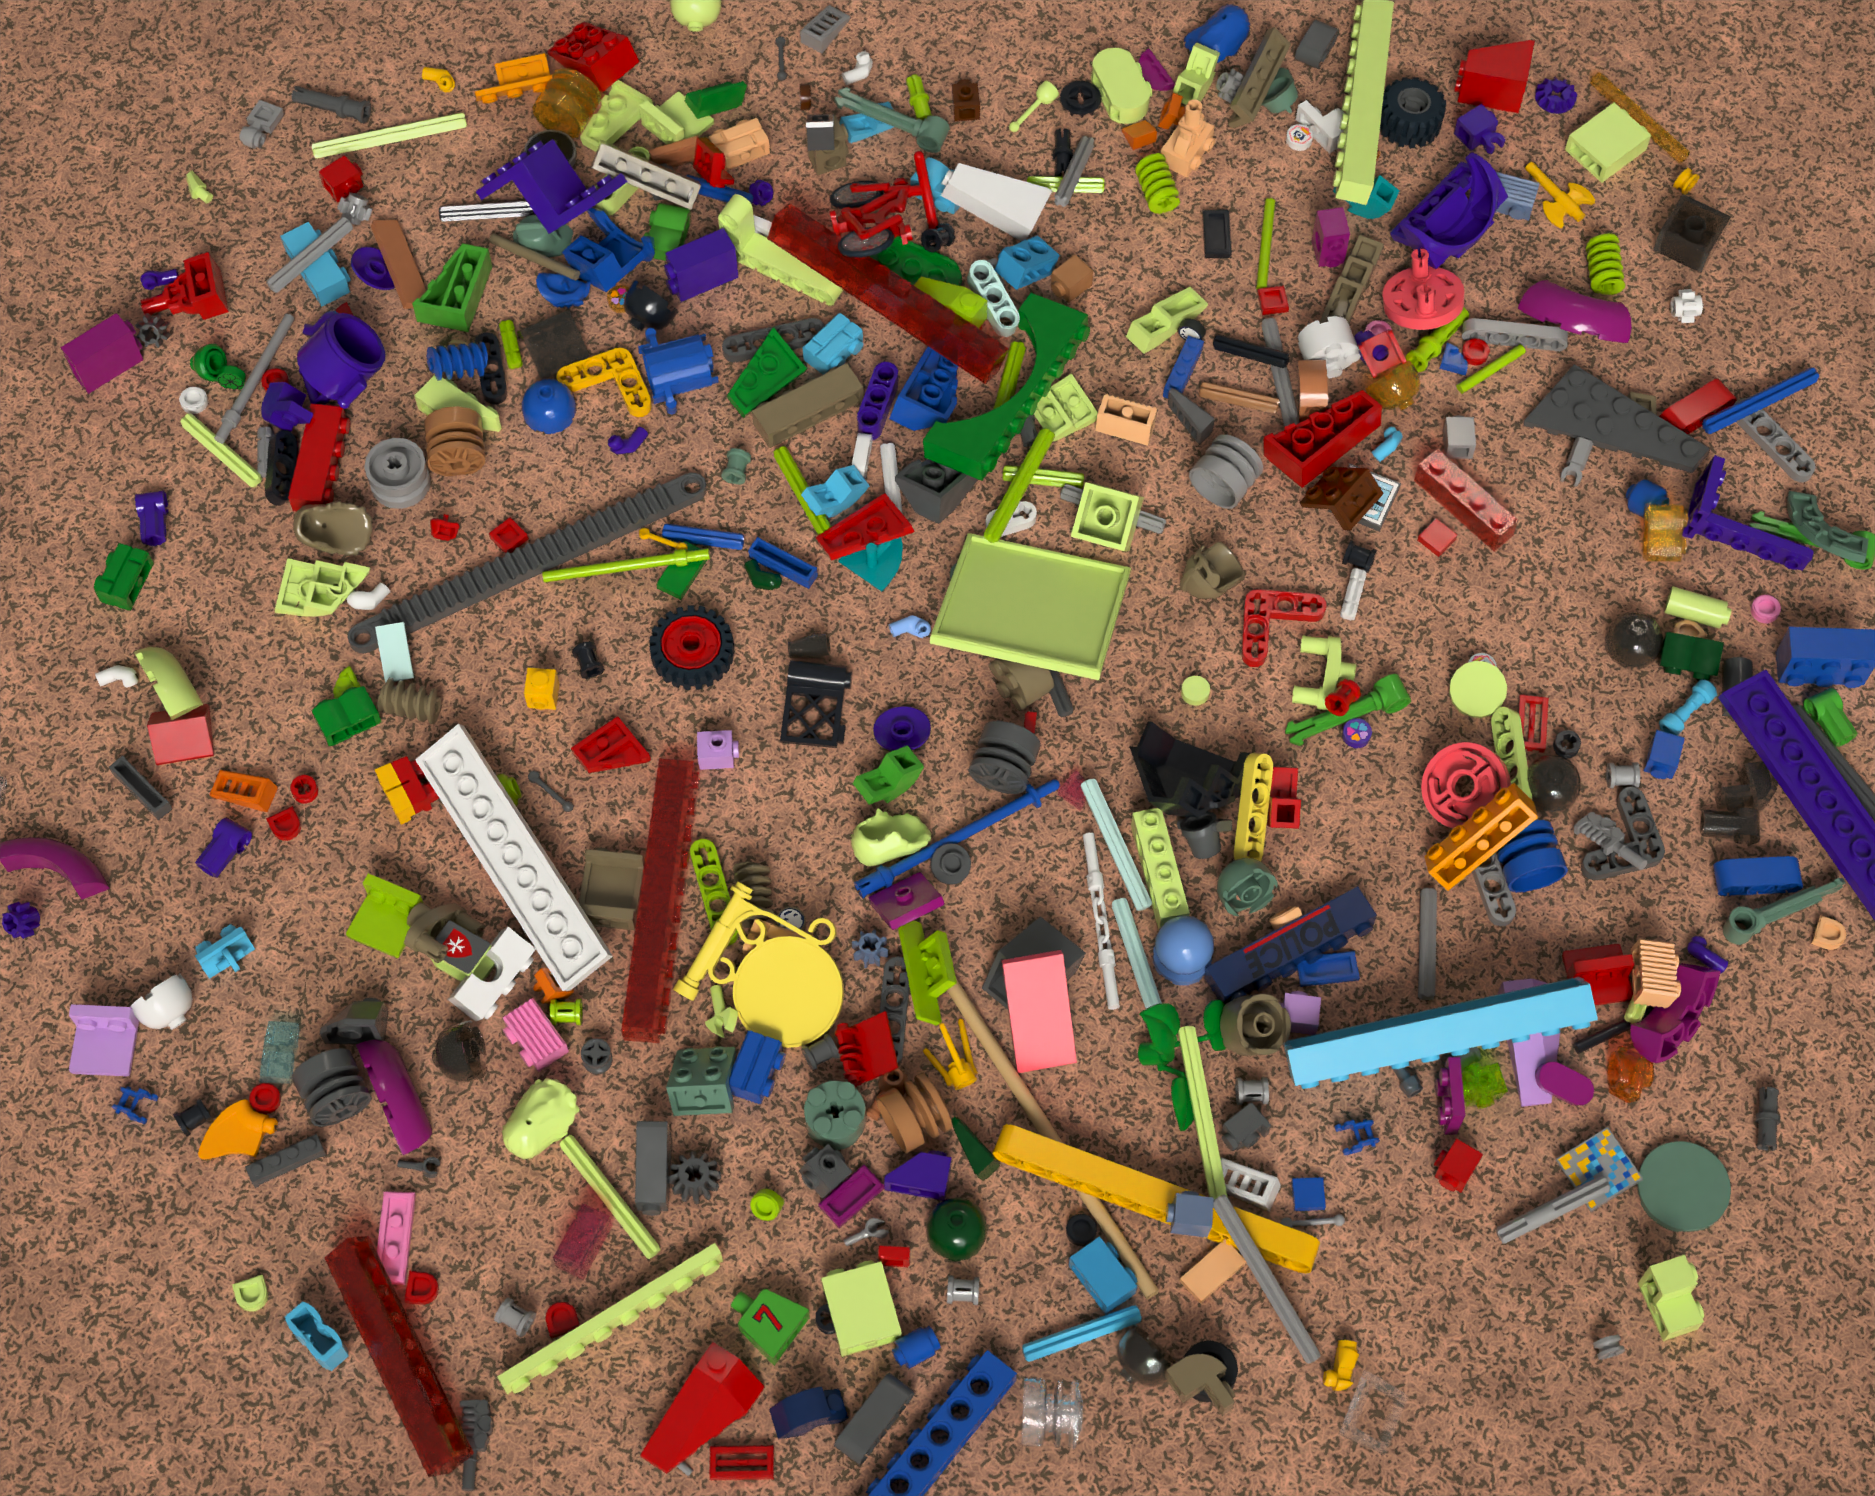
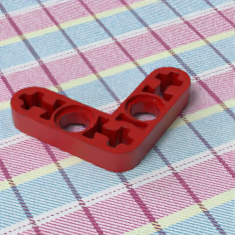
M1260 589L1250 591L1246 595L1244 603L1241 652L1243 662L1250 667H1259L1266 662L1270 619L1319 621L1325 616L1327 608L1325 599L1318 594ZM1254 599L1260 600L1259 614H1254ZM1281 601H1289L1293 605V609L1282 611L1277 604ZM1298 602H1302L1301 612L1297 611L1299 605ZM1311 603L1316 604V608H1318L1316 612H1311ZM1252 623H1257L1263 627L1264 631L1260 634H1253L1249 631L1248 626ZM1253 642H1258L1257 658L1252 657Z

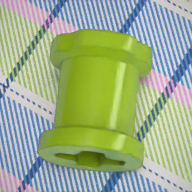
M551 999L550 1022L553 1026H556L557 1023H576V1025H582V999H576L575 1002H557L556 999Z

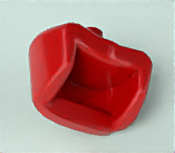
M443 514V520L432 518L430 520L431 535L436 539L444 541L455 539L460 527L459 523L448 522L449 515Z

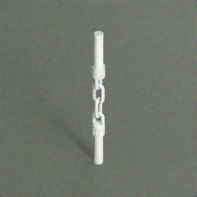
M1094 833L1083 834L1088 869L1086 877L1096 920L1099 966L1103 971L1108 1009L1114 1010L1118 1009L1120 1005L1114 971L1116 962L1109 940L1106 907L1103 901V875L1099 870ZM1095 891H1099V897L1095 896ZM1098 905H1101L1102 916H1098ZM1100 924H1104L1105 935H1101ZM1106 943L1107 949L1103 950V944Z

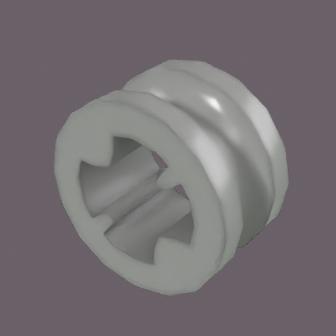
M1620 1335L1608 1336L1593 1343L1594 1348L1599 1350L1597 1354L1599 1360L1615 1357L1625 1352L1624 1346L1619 1344V1341H1621Z

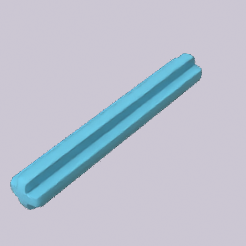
M1136 1305L1028 1342L1022 1346L1023 1355L1028 1362L1135 1325L1141 1322L1140 1310Z

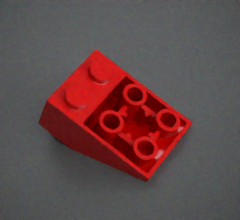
M586 22L574 26L568 35L557 40L554 46L547 51V54L567 70H577L578 79L588 87L604 92L640 62L627 36Z

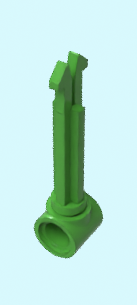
M1762 511L1752 515L1751 519L1758 523H1750V527L1781 538L1819 547L1801 534L1792 523L1765 517V512ZM1855 531L1852 533L1853 535L1869 539L1865 563L1845 558L1844 561L1847 565L1856 569H1869L1872 567L1875 558V534L1868 531Z
M1391 674L1377 681L1373 686L1374 691L1359 698L1358 701L1352 702L1345 715L1336 716L1327 711L1297 724L1290 721L1285 734L1297 733L1289 739V742L1301 746L1304 744L1303 739L1374 710L1382 709L1387 714L1400 711L1410 704L1411 698L1399 675Z

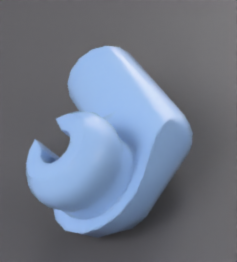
M914 615L888 624L893 637L907 632L924 638L931 632L929 622Z

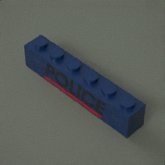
M1357 886L1206 967L1204 979L1217 999L1225 1004L1238 997L1247 996V993L1255 989L1258 992L1263 991L1273 983V979L1281 975L1283 978H1286L1298 970L1297 965L1306 960L1308 964H1313L1322 958L1325 951L1331 948L1333 951L1339 950L1348 943V939L1355 935L1363 937L1371 932L1374 928L1377 914Z

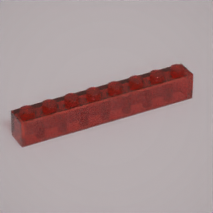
M347 1237L325 1257L331 1275L343 1296V1300L354 1319L356 1328L363 1338L369 1355L373 1359L382 1382L392 1399L395 1410L401 1418L408 1437L428 1477L449 1474L470 1458L474 1452L370 1237Z

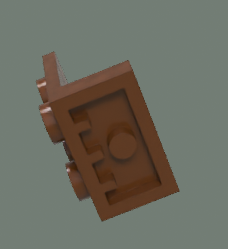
M1331 467L1322 474V478L1315 486L1307 490L1306 496L1299 503L1303 508L1330 509L1342 529L1351 531L1384 493L1368 468Z

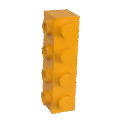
M1512 783L1508 788L1499 790L1491 802L1486 806L1476 809L1471 818L1463 825L1454 827L1449 836L1440 844L1436 843L1429 848L1424 856L1428 873L1449 891L1538 818L1534 802L1515 783Z

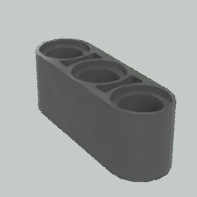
M888 1373L841 1432L834 1447L858 1465H862L868 1458L865 1455L869 1456L887 1433L885 1429H890L906 1408L904 1404L908 1405L912 1400L915 1391L891 1373Z

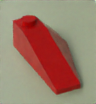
M712 1342L692 1370L641 1452L640 1457L664 1473H669L697 1452V1449L711 1438H716L720 1435L723 1429L735 1420H740L744 1417L764 1390V1385L738 1357Z

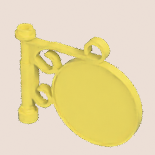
M737 881L736 885H732L730 888L735 893L719 921H716L688 973L682 979H678L673 990L694 1001L699 992V981L704 979L707 972L715 983L727 984L734 981V1006L736 1011H738L739 1019L748 1031L779 1040L784 1048L800 1047L812 1043L829 1031L836 1022L843 1005L844 984L841 972L832 956L820 946L828 945L835 939L837 934L836 927L832 921L825 918L814 920L810 924L809 932L813 933L816 926L820 923H825L830 928V936L825 940H819L779 916L764 911L744 900L745 898L751 900L753 896L750 894L753 889ZM765 915L806 939L782 936L765 941L767 927L764 922L757 919L755 922L759 925L761 933L757 939L750 940L747 938L741 923L749 917ZM736 930L745 943L757 945L743 959L737 972L732 960L725 957L721 958ZM720 958L730 968L729 976L725 979H719L715 975V967Z

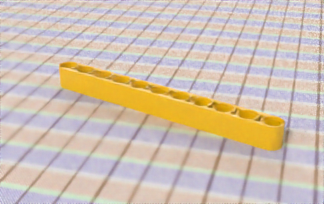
M1009 1124L1003 1125L992 1153L994 1158L1000 1162L1171 1225V1222H1166L1167 1204L1173 1202L1176 1193L1181 1194L1184 1191H1191ZM1233 1206L1264 1260L1299 1273L1306 1274L1312 1271L1320 1246V1241L1317 1238ZM1213 1207L1212 1228L1207 1239L1217 1243H1223V1240L1226 1239L1227 1245L1231 1244L1236 1250H1239Z

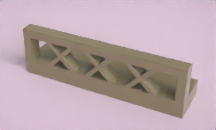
M1275 27L1267 30L1230 105V108L1234 111L1228 122L1231 128H1237L1254 121L1290 48L1291 43Z

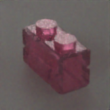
M582 1203L576 1214L577 1219L572 1221L553 1256V1260L557 1268L584 1280L613 1225L610 1216Z

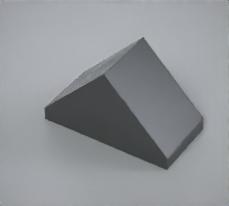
M834 114L807 115L808 151L835 150Z

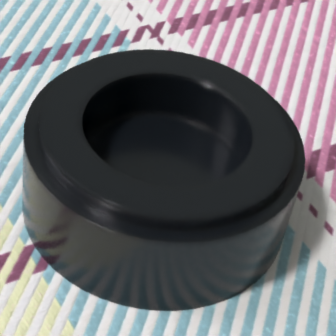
M1086 1214L1072 1216L1066 1225V1235L1069 1241L1077 1246H1086L1094 1241L1097 1234V1225L1094 1219Z

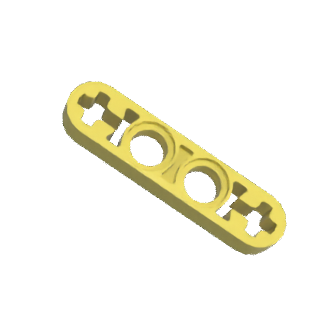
M1251 753L1245 759L1234 846L1235 860L1246 857L1261 861L1263 857L1273 774L1272 758L1264 753ZM1257 788L1258 799L1254 803L1252 799V793L1254 789ZM1253 817L1255 827L1251 832L1249 830V821Z

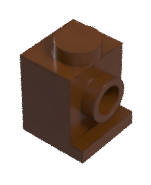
M968 79L958 81L957 84H952L954 121L980 120L978 83H972ZM971 108H974L973 110H959V109H971Z

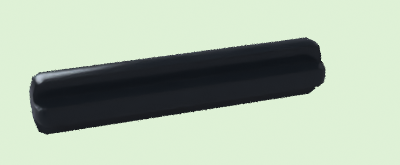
M1217 334L1213 340L1215 350L1276 367L1286 368L1290 360L1287 352L1222 334Z

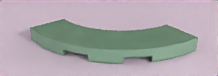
M1794 491L1788 492L1787 512L1794 526L1801 534L1815 545L1834 555L1855 562L1865 563L1869 539L1850 534L1836 526L1830 527L1823 520L1824 516L1817 505V496Z

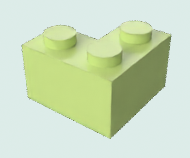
M1685 1255L1650 1266L1638 1282L1663 1341L1698 1330L1704 1322L1702 1306L1697 1300L1694 1301L1691 1294L1698 1284V1274L1694 1265L1688 1263Z

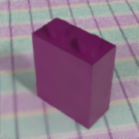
M117 313L60 347L74 377L88 394L143 361L140 353L143 347L135 336L136 331L129 320L123 321Z

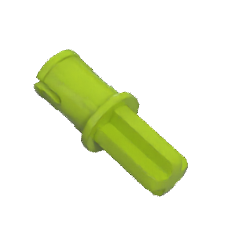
M912 74V76L906 79L910 94L909 104L914 108L916 119L919 118L924 121L928 116H932L928 104L929 95L925 93L921 77L917 76V74Z

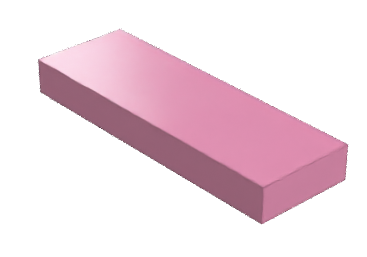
M384 1191L373 1279L375 1284L406 1285L416 1198L415 1192Z

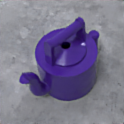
M328 311L314 325L308 323L304 325L302 333L310 338L300 347L297 353L299 374L303 378L311 404L326 405L333 399L337 400L341 408L347 409L367 388V382L381 369L385 361V349L378 335L364 321L350 314Z

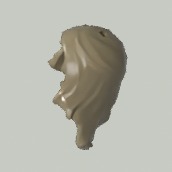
M335 501L324 505L309 504L302 506L295 513L293 530L297 540L306 546L330 554L337 553L339 555L357 556L359 551L365 550L366 546L370 543V536L373 532L372 517L366 513L364 506L359 507L353 503L346 504L341 501Z

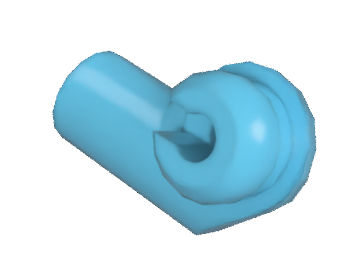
M1393 426L1388 427L1384 431L1383 435L1386 440L1371 451L1378 462L1389 456L1403 439L1401 431H1397Z

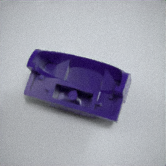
M1473 152L1465 158L1467 163L1461 161L1390 232L1394 241L1411 247L1413 251L1418 249V258L1421 257L1420 249L1427 250L1429 253L1428 266L1437 269L1449 256L1459 259L1469 248L1474 246L1494 224L1493 218L1496 210L1508 198L1494 168L1485 159ZM1471 188V192H1470V196H1469V200H1468V198H1467V196H1466L1465 193Z

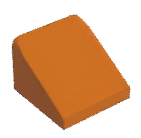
M1146 120L1122 128V133L1132 150L1152 144L1157 140L1156 129Z

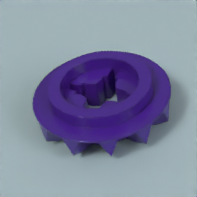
M1555 76L1552 80L1545 78L1541 84H1538L1535 91V100L1543 110L1560 114L1574 107L1578 93L1574 91V85H1569L1566 79L1560 81ZM1552 91H1554L1555 93H1560V92H1561V96H1560V97H1558L1557 95H1553V96H1552V95H1551V94H1552Z

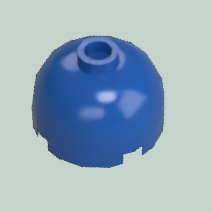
M543 379L530 385L523 395L521 404L525 423L532 430L542 431L545 434L561 432L569 427L577 411L571 390L565 384L555 379Z

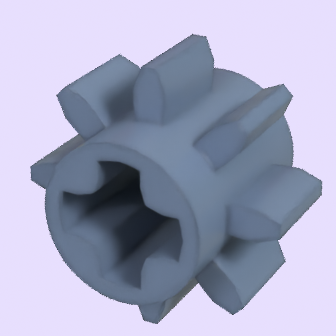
M876 930L866 934L861 931L859 941H852V948L857 950L853 954L854 961L861 959L864 962V968L874 963L879 967L881 956L888 957V949L883 948L887 944V938H879L876 935ZM869 946L871 949L875 948V950L871 951L869 948L865 949V947Z

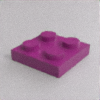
M1448 1057L1444 1068H1440L1439 1078L1435 1080L1436 1096H1441L1442 1107H1438V1124L1444 1125V1135H1457L1465 1118L1460 1057Z

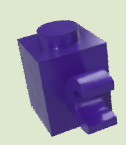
M1482 104L1457 119L1454 134L1470 151L1482 144L1487 153L1493 154L1495 146L1492 143H1497L1501 148L1505 144L1504 136L1496 132L1498 125L1496 116Z

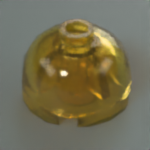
M1408 360L1371 384L1365 391L1382 405L1383 410H1393L1399 407L1403 411L1415 403L1413 397L1420 390V375L1414 364Z

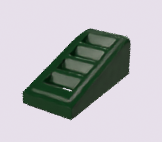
M954 1116L951 1119L952 1127L976 1176L985 1181L1000 1167L1001 1163L994 1158L993 1154L960 1118Z

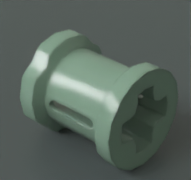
M732 448L727 452L728 462L726 469L722 471L721 477L727 483L741 485L746 481L745 470L747 464L751 462V455L742 449Z

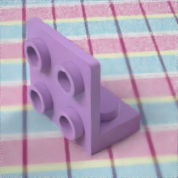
M71 1004L69 1017L76 1025L69 1071L72 1074L129 1076L139 1020L135 1017L133 1009L131 1007Z

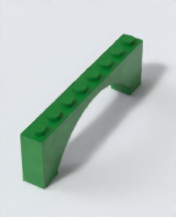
M1030 293L1018 309L1020 315L1019 329L1025 331L1036 354L1035 365L1026 384L1009 401L985 414L956 422L941 423L936 421L923 439L924 458L983 481L988 472H992L995 469L1000 455L1007 452L1013 437L1022 431L1028 416H1032L1035 413L1041 398L1047 396L1053 381L1062 375L1068 360H1072L1075 357L1078 346L1081 342L1087 340L1090 334L1088 314Z

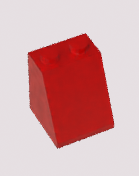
M1526 40L1469 50L1467 60H1461L1454 92H1459L1457 102L1475 106L1482 104L1486 108L1519 114L1528 81L1535 41Z

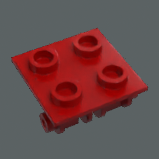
M886 1011L849 1027L848 1023H841L836 1026L835 1036L838 1037L839 1045H841L838 1051L842 1054L840 1061L843 1062L845 1071L843 1076L844 1079H847L855 1087L899 1068Z

